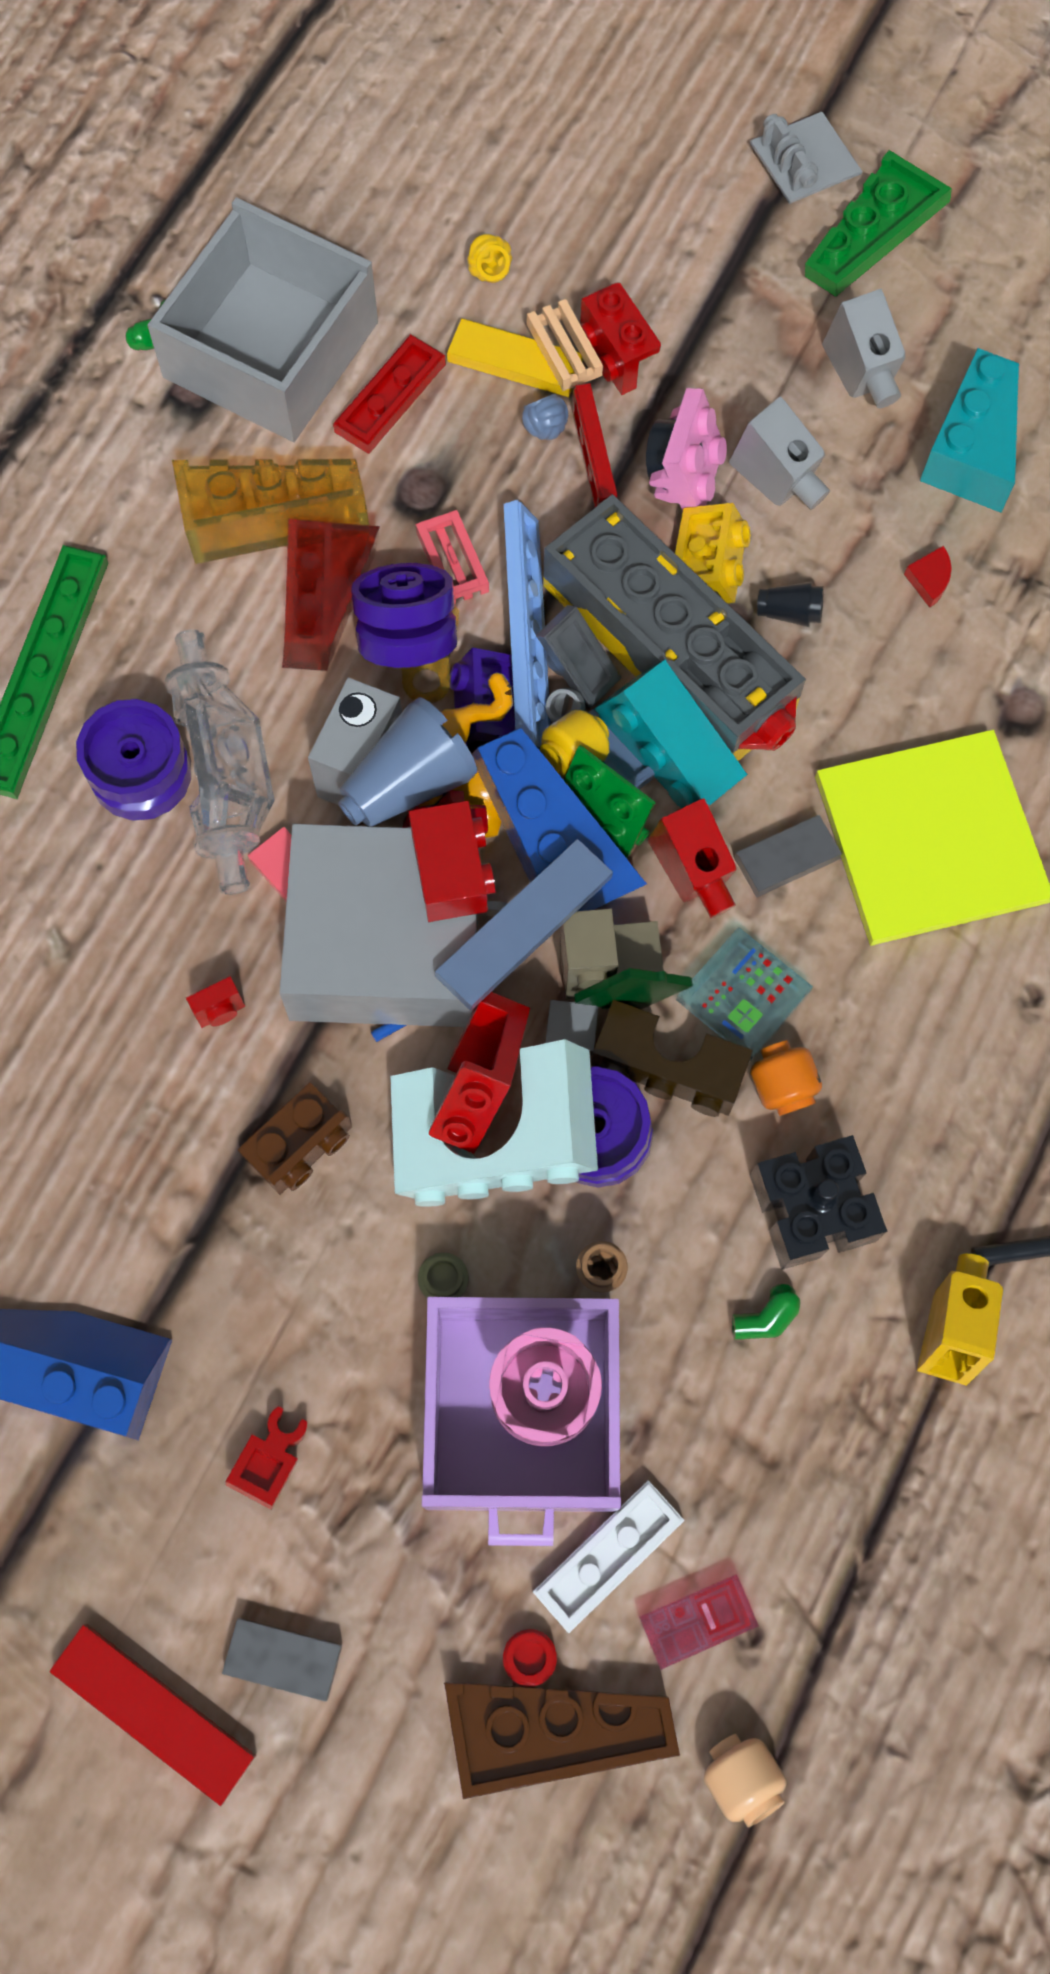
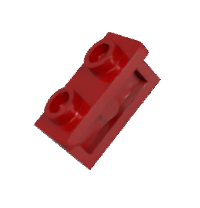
M617 282L581 298L580 325L603 365V377L607 382L612 381L620 394L624 395L637 388L639 362L659 353L661 342L621 283Z

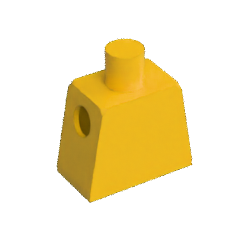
M960 1254L956 1271H951L936 1289L917 1366L918 1372L967 1386L994 1360L1003 1286L998 1282L986 1279L989 1261L986 1258L976 1254Z

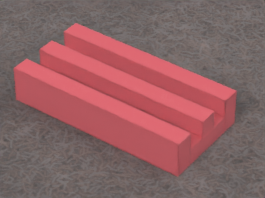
M457 510L416 524V533L429 564L445 570L429 532L435 531L457 582V585L454 586V604H456V599L463 597L464 601L473 598L472 593L480 591L481 595L489 592L488 579ZM451 525L474 580L467 582L444 527Z

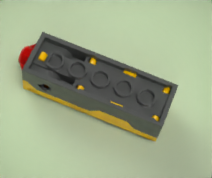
M613 494L544 548L543 586L564 607L567 605L576 606L595 637L635 677L665 659L738 761L752 749L775 751L792 736L796 729V709L806 678Z

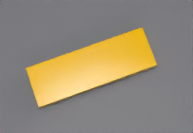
M461 318L447 351L448 362L565 397L570 396L572 388L565 391L561 389L534 339ZM554 345L569 374H574L575 372L561 348ZM577 352L579 358L583 361L581 354Z

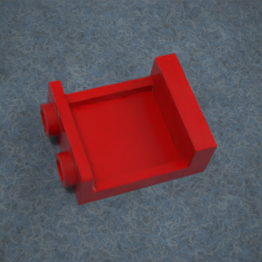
M491 992L474 1008L450 1057L447 1070L457 1074L430 1126L429 1135L431 1137L475 1154L511 1086L530 1007Z

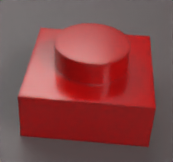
M231 976L186 997L201 1028L208 1025L213 1027L223 1025L234 1019L238 1014L237 1011L245 1007Z

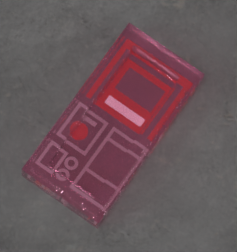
M737 1574L638 1616L660 1670L759 1627Z

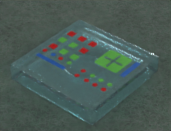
M738 927L692 979L693 987L681 991L676 1001L724 1040L752 1049L753 1052L750 1061H752L760 1049L765 1046L810 994L813 986Z

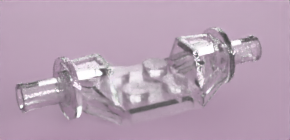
M190 629L178 633L175 637L181 666L174 668L167 674L165 686L167 692L172 695L174 722L187 728L193 751L194 772L199 785V795L189 806L196 832V837L193 841L194 850L201 857L216 860L220 893L225 892L227 895H234L245 892L251 887L247 876L244 854L256 848L260 843L259 831L275 799L259 718L227 687L230 682L228 669L222 664L208 661L204 633H199V630ZM241 816L239 824L226 825L228 818Z

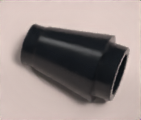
M811 581L759 589L757 615L805 627H810V623H821L824 586H813Z

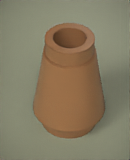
M597 1241L587 1245L580 1252L576 1262V1271L584 1286L592 1291L605 1293L615 1290L623 1283L627 1275L628 1263L626 1256L618 1246L607 1241ZM596 1266L605 1267L609 1272V1278L602 1280L600 1276L593 1277L591 1275L592 1268Z

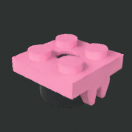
M686 388L681 406L672 410L670 419H658L653 423L647 441L646 467L650 479L649 484L656 487L655 498L669 503H679L682 511L683 508L706 506L707 501L713 499L717 469L719 465L724 463L727 453L726 440L724 437H721L716 425L715 410L710 408L703 389Z

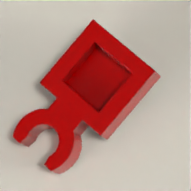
M280 1406L276 1407L268 1418V1437L266 1441L252 1434L225 1481L227 1487L270 1510L273 1509L298 1462V1458L287 1453V1450L298 1445L304 1439L307 1431V1421L301 1419L294 1432L283 1433L280 1431L278 1422L281 1420L284 1409Z

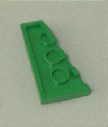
M888 150L882 158L879 170L876 174L871 173L863 184V191L855 202L851 201L843 211V219L837 227H832L805 263V277L837 297L950 202L952 188Z

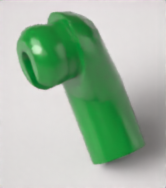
M777 1284L770 1289L769 1301L760 1313L732 1314L734 1340L776 1338L780 1336L799 1314L801 1302L800 1298L796 1295L795 1289L789 1284Z

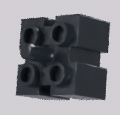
M853 1135L815 1146L804 1163H799L796 1152L759 1162L751 1172L750 1178L762 1213L774 1210L778 1220L769 1231L781 1270L820 1259L829 1250L827 1243L835 1242L838 1253L877 1242L888 1232L874 1193L861 1196L858 1183L867 1172Z

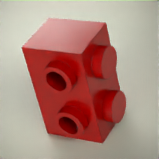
M469 801L408 811L428 922L488 912L487 894L496 893L494 877L490 863L481 865L478 848L486 847L482 818H472Z

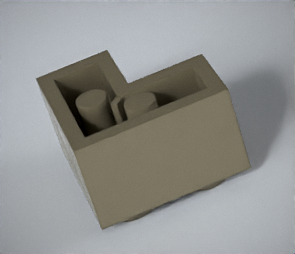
M612 909L578 911L561 926L560 952L566 1000L575 999L574 994L628 968L655 972L664 971L658 921L614 925Z

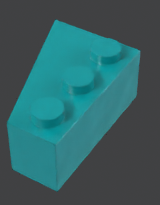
M977 348L931 449L920 479L921 482L1002 513L1015 485L1019 363Z
M665 659L630 680L593 709L644 767L649 766L653 770L656 780L668 791L673 802L680 808H684L703 798L708 806H710L748 775Z

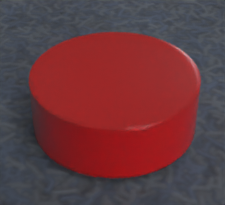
M524 1629L518 1631L511 1636L505 1645L503 1652L504 1668L509 1677L522 1686L533 1687L544 1683L550 1678L556 1667L557 1654L554 1644L546 1634L539 1630Z

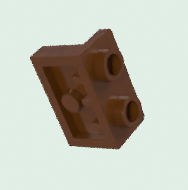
M309 1082L237 1150L270 1186L281 1195L287 1188L294 1191L305 1183L313 1173L311 1166L324 1153L328 1156L335 1154L348 1141L350 1135L347 1132L352 1128L349 1117L342 1110H338Z

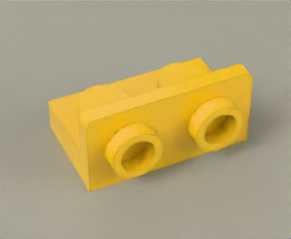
M734 503L683 508L675 554L713 591H717L726 603H735L737 588L743 583L744 569L742 559L744 548L750 544L749 524L746 520H743Z

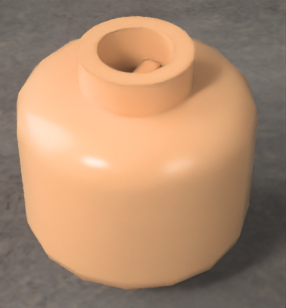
M733 1734L719 1742L709 1751L714 1761L707 1767L704 1773V1782L722 1813L729 1821L741 1822L744 1820L747 1827H751L767 1818L784 1804L781 1794L787 1784L786 1777L762 1740L750 1738L741 1742L737 1734Z

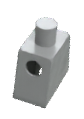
M878 289L841 302L822 346L849 396L856 398L871 393L877 408L887 407L901 397L894 377L905 360V350L882 289Z
M780 396L748 423L729 463L778 506L783 505L796 494L812 510L830 493V489L814 474L825 457L823 448Z

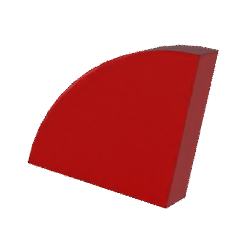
M944 546L936 549L908 565L904 573L905 577L929 608L941 599L951 578L952 565L947 550Z

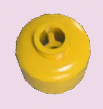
M575 709L544 729L539 750L557 773L565 778L576 750L580 745L602 762L607 759L610 751L609 731L606 724L599 717L593 716L586 711Z

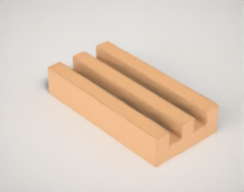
M566 299L558 302V308L552 309L551 305L543 307L542 314L537 315L535 311L527 313V326L563 391L602 376L603 365ZM559 320H562L563 324L565 325L568 333L570 334L573 342L575 343L578 351L580 352L584 362L586 363L588 367L587 369L584 367L581 359L579 358L576 350L574 349L570 339L568 338ZM543 326H550L562 352L572 366L574 374H569Z

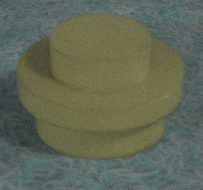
M434 1254L427 1258L419 1269L418 1284L422 1294L427 1299L428 1297H462L468 1287L469 1276L467 1268L463 1261L453 1254Z

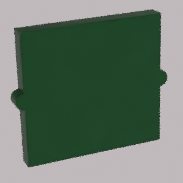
M628 968L574 994L575 1004L609 1009L612 1001L616 1000L635 1008L643 1009L693 987L692 977L668 974L666 971L655 972Z

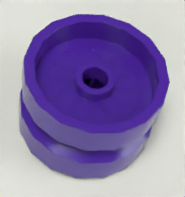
M397 563L372 569L361 574L353 582L351 594L353 611L358 618L356 625L357 646L359 653L364 659L376 665L387 667H417L434 663L448 656L457 647L456 616L451 612L454 609L453 578L446 570L428 564Z
M139 699L117 700L99 708L82 726L76 741L77 762L98 802L113 815L132 821L154 819L171 811L185 797L192 779L191 760L172 717L158 705Z
M591 1067L594 1123L595 1121L602 1120L605 1127L601 1132L595 1133L598 1171L580 1173L579 1181L576 1183L600 1188L620 1184L639 1171L650 1154L654 1133L647 1100L637 1085L618 1071Z

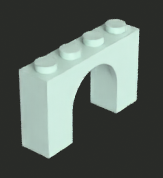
M566 1039L520 1049L523 1106L519 1124L513 1136L501 1149L483 1158H476L471 1152L429 1135L430 1126L455 1075L431 1067L390 1076L395 1194L415 1199V1205L439 1206L445 1204V1197L458 1195V1198L480 1199L489 1196L488 1189L502 1187L503 1191L508 1192L527 1191L533 1189L534 1181L547 1179V1182L551 1184H568L579 1181L580 1173L598 1171L589 1050Z

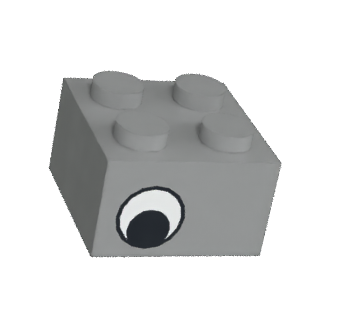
M349 677L347 678L308 756L317 797L339 805L338 802L343 799L340 787L402 713L400 697Z

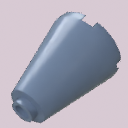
M419 697L412 703H409L340 787L343 799L338 804L354 825L357 826L360 822H363L367 827L375 826L468 783L477 773L476 763L465 742L458 733L452 737L442 726L447 719L429 701Z

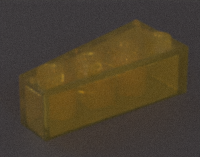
M210 459L209 466H189L188 460H172L184 530L195 564L370 529L365 495L356 459H297L295 465H278L273 462V459H255V465L231 466L228 459Z

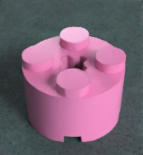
M535 1328L514 1338L498 1353L491 1369L489 1389L495 1415L499 1423L512 1436L522 1442L535 1446H554L575 1438L591 1421L600 1401L602 1380L594 1357L576 1336L556 1328ZM542 1374L553 1376L552 1385L560 1388V1394H550L548 1401L538 1400L537 1391L529 1388L530 1382H540Z

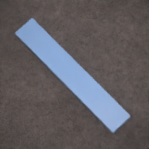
M517 499L503 504L515 729L522 728L537 748L540 749L542 733L545 728L551 725V720L546 713V701L549 697L548 667L545 658L546 650L536 637L545 627L539 520Z

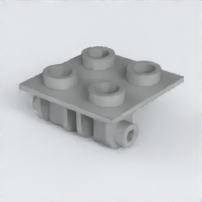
M823 112L787 125L788 123L784 117L772 114L763 123V135L750 140L754 151L789 204L862 174V170Z

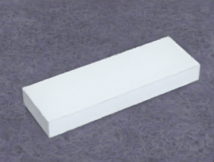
M648 1480L621 1506V1509L614 1512L532 1592L563 1628L570 1633L685 1520Z

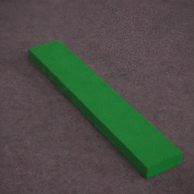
M63 545L0 703V795L18 800L109 564L106 556L103 554Z

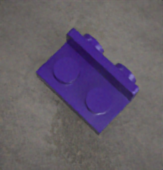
M472 647L451 669L449 684L450 688L454 690L455 708H461L472 703L490 705L495 699L493 692L488 686V680L494 673L503 674L512 689L513 706L502 721H485L471 724L466 742L468 748L476 740L489 743L516 730L512 655Z

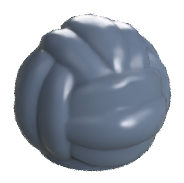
M556 394L523 407V425L528 433L538 439L553 440L565 430L569 416L568 408L565 401Z

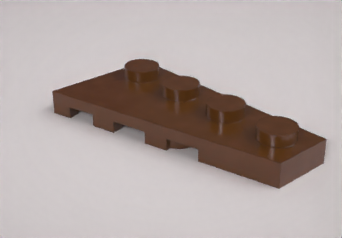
M444 1682L463 1799L680 1756L668 1696Z

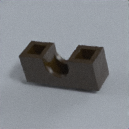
M616 1000L612 1001L593 1051L591 1066L618 1071L631 1081L645 1085L644 1090L655 1097L671 1100L675 1096L692 1102L691 1108L704 1115L718 1117L722 1113L729 1116L750 1061L752 1049L706 1033L701 1049L693 1058L683 1062L668 1060L657 1051L653 1040L660 1016Z

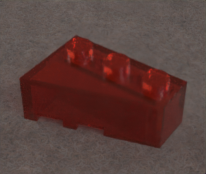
M288 519L282 668L328 671L353 610L352 584L361 574L368 572L375 556L380 526Z

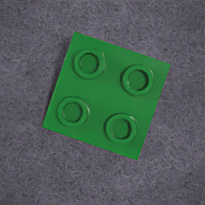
M580 745L576 750L564 781L628 860L635 844L640 846L650 832L644 825L656 802Z

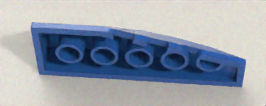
M0 1309V1400L139 1441L172 1340L76 1311Z

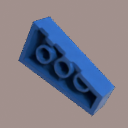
M522 728L482 745L472 753L477 771L530 882L578 839L613 871L612 879L578 911L594 910L647 884Z

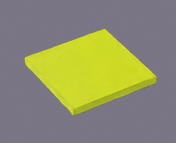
M994 730L817 770L815 779L837 846L842 853L841 859L870 946L1050 903V883Z

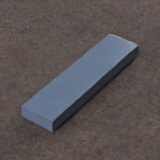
M577 839L435 971V977L470 1011L473 1010L610 881L613 871Z

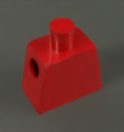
M700 799L661 818L648 838V842L681 900L685 903L699 896L710 919L734 908L736 904L725 883L737 870L736 865L705 799Z

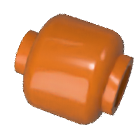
M788 1040L760 1049L763 1059L752 1065L751 1075L764 1108L768 1110L777 1109L779 1116L816 1104L814 1096L821 1091L822 1082L809 1049L805 1047L791 1049Z

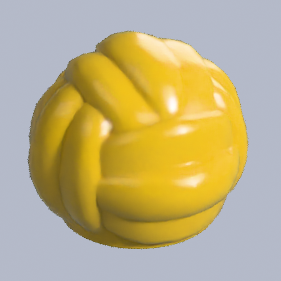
M483 234L476 237L470 245L469 255L467 256L470 274L477 277L480 281L490 283L503 280L510 270L512 261L510 244L497 235Z

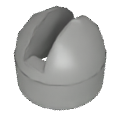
M562 688L555 690L549 695L546 701V713L553 723L565 715L570 696L574 699L571 711L575 709L585 711V701L578 691L572 688Z

